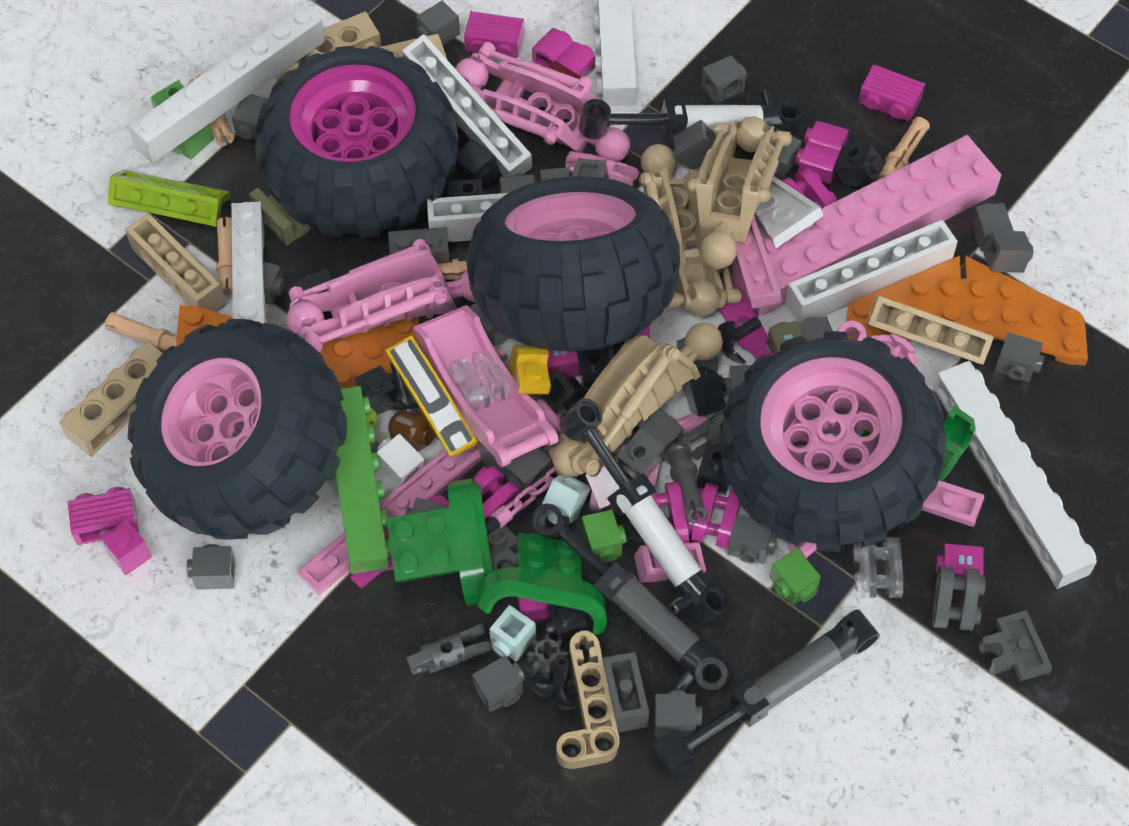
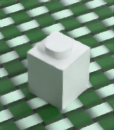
M400 433L393 439H385L377 447L380 469L398 487L424 467V458Z

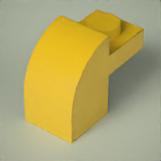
M514 345L512 347L508 371L517 383L518 394H549L551 385L547 367L548 350L526 345Z

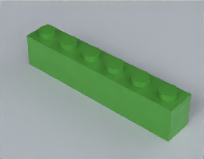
M361 386L342 388L344 400L341 401L342 410H344L347 417V435L344 444L338 447L336 455L341 461L336 471V479L351 574L389 569L388 558L392 557L390 538L385 539L383 528H388V516L386 509L380 510L379 500L384 499L382 480L376 481L374 471L380 470L377 452L371 453L370 443L375 442L373 424L367 425L365 415L371 414L369 397H362Z

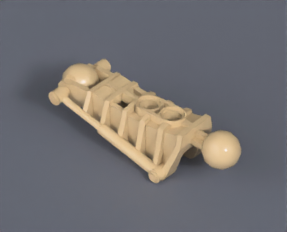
M756 116L746 117L741 122L734 121L733 126L717 122L713 129L716 139L711 149L707 151L695 179L691 178L688 181L687 189H689V192L696 193L700 229L704 237L700 242L699 255L704 264L713 269L726 268L736 258L737 246L735 242L745 243L757 203H767L769 201V187L779 163L780 152L783 146H789L792 142L791 132H774V126H768L763 119ZM737 144L747 152H756L753 160L733 158Z
M662 144L649 146L641 156V168L644 173L640 175L639 182L643 186V193L653 198L659 204L660 209L668 215L680 247V268L675 289L676 293H674L669 306H665V308L681 306L682 311L688 310L695 316L705 317L712 315L718 308H723L725 304L739 303L741 292L738 288L733 289L729 266L722 269H713L706 266L699 255L700 242L704 237L700 229L696 193L689 192V189H687L688 181L691 178L695 179L699 169H691L683 179H673L671 174L676 168V157L673 151L668 146ZM696 246L697 249L688 250L687 247ZM721 272L723 273V278H724V283H725V288H726L725 290H724V288H723V285H722V282H721V279H720V276H719V274H720Z
M698 323L692 326L686 333L685 347L680 351L675 346L664 342L656 344L647 336L639 333L624 341L621 349L601 372L584 397L594 401L602 411V423L597 426L596 431L612 454L625 438H629L632 435V429L639 421L644 422L647 420L648 416L653 414L668 399L682 389L681 385L691 379L697 380L700 377L697 366L693 363L694 361L710 360L718 355L722 348L723 339L721 332L714 325ZM562 432L558 437V443L551 446L544 445V449L550 454L554 468L561 475L577 477L584 472L589 475H595L599 471V461L601 460L585 437L582 440L575 441L566 437Z

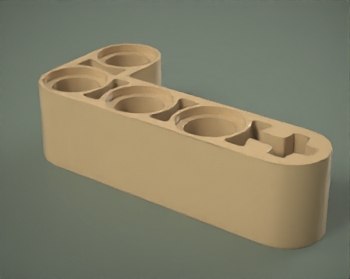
M580 631L570 641L569 658L584 729L565 733L557 742L556 758L558 763L567 769L582 768L612 761L616 757L619 748V734L599 641L593 633ZM580 645H585L586 649L589 650L588 662L585 664L583 652L579 649ZM587 675H593L598 678L599 683L594 687H588L582 682V678ZM599 706L605 710L606 715L603 718L595 719L589 715L588 710L591 707ZM600 738H606L612 742L613 747L608 751H601L596 747L595 742ZM568 744H574L580 749V754L576 757H568L563 753L562 749Z

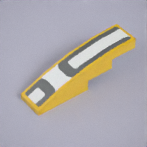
M411 335L385 350L391 363L401 376L404 385L419 406L421 413L449 457L452 459L478 444L460 411L413 336Z

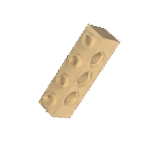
M366 11L323 28L324 43L274 78L278 81L288 70H297L299 63L305 58L316 53L325 54L335 51V47L351 45L354 48L368 49L370 46L381 47L380 33Z
M149 213L125 228L131 249L187 305L216 311L226 303L220 283Z
M875 295L865 322L874 327L982 365L985 362L994 336L879 295Z
M148 341L141 348L135 349L129 356V359L119 368L113 369L107 379L97 388L90 390L81 403L66 412L63 419L59 422L65 436L92 457L129 423L130 414L136 410L138 400L135 397L144 377H149L157 366L156 360L163 353ZM140 375H144V376L141 377V378L135 379L136 377H138V376H140ZM122 395L120 398L113 399L116 396ZM94 416H99L97 419L91 420Z

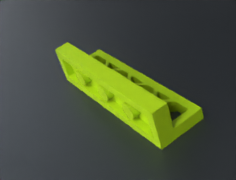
M124 169L110 176L108 204L216 226V221L220 219L222 204L230 200V191Z

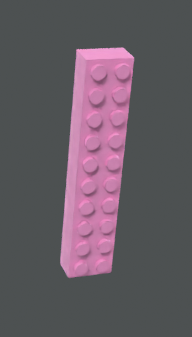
M966 135L822 208L824 216L779 247H775L769 236L763 238L762 240L781 292L782 302L753 308L756 316L759 318L785 304L788 283L940 220L945 221L990 198L996 193L1001 173L970 137ZM735 258L732 264L729 265L731 280L740 287L750 304Z

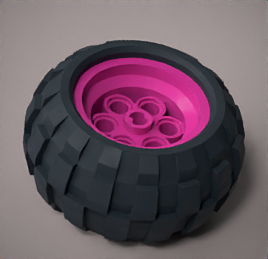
M353 45L335 47V51L325 54L316 53L302 60L297 70H288L272 87L268 102H263L255 129L257 135L255 144L257 162L262 179L272 196L278 203L281 202L286 212L303 226L306 224L310 227L316 225L321 234L338 238L344 237L347 233L359 234L360 239L380 236V231L389 228L400 230L416 222L417 214L428 209L427 199L434 201L436 198H441L446 181H450L458 155L457 122L452 113V105L437 81L432 82L426 70L416 62L404 56L395 57L393 52L370 46L368 49L354 48Z

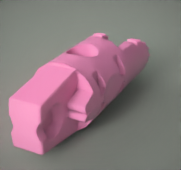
M570 151L566 157L565 167H569V172L571 173L574 171L578 158L606 161L609 179L631 186L633 185L632 180L635 181L639 175V170L635 167L593 154Z

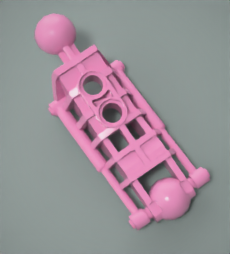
M484 42L478 54L473 53L470 58L462 59L456 65L455 69L502 122L541 136L549 145H554L555 142L564 144L574 152L581 153L586 144L590 143L595 146L598 156L620 162L628 155L630 139L619 128H607L605 135L600 139H589L580 133L579 122L583 106L587 101L594 99L590 91L592 82L588 77L577 79L530 61H521L496 52L495 46L490 42ZM492 57V58L501 60V61H503V62H501L500 64H498V63H496V62L490 60V58ZM488 73L503 80L496 92L486 89L481 91L487 84ZM525 91L533 93L528 98V101L522 99ZM540 107H546V110H545V111H542V110H540V109H538V108H540ZM563 119H571L568 123L562 121Z
M418 239L409 248L349 270L348 274L304 291L301 287L291 288L289 290V297L291 299L290 310L288 311L286 322L290 331L296 333L320 352L323 348L322 343L337 337L346 338V336L358 332L365 333L368 332V329L380 325L387 327L390 326V322L399 320L409 322L415 317L426 316L427 318H433L434 314H446L456 309L453 301L455 297L464 296L465 299L471 302H475V299L470 290L467 270L464 271L460 280L446 282L429 245L426 244L424 239ZM331 311L333 318L325 320L323 312Z

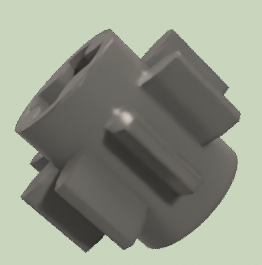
M548 635L540 642L533 640L532 648L535 652L527 653V661L535 662L532 666L533 673L535 674L540 671L545 674L546 678H549L550 674L554 672L557 657L564 656L568 659V652L560 651L562 640L560 639L555 642ZM544 654H551V659H544Z

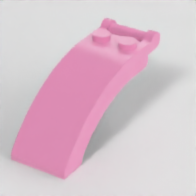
M467 305L413 327L414 334L425 357L460 411L470 431L495 457L500 467L511 464L512 459L543 445L551 446L558 443L557 433L545 420L542 408L528 394H518L517 383L491 344L479 316Z

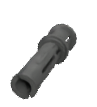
M680 442L674 443L665 450V460L671 466L669 471L670 477L674 482H679L687 519L692 523H699L696 513H699L700 519L703 521L707 517V511L695 479L698 473L697 466L691 461L692 451L689 445Z

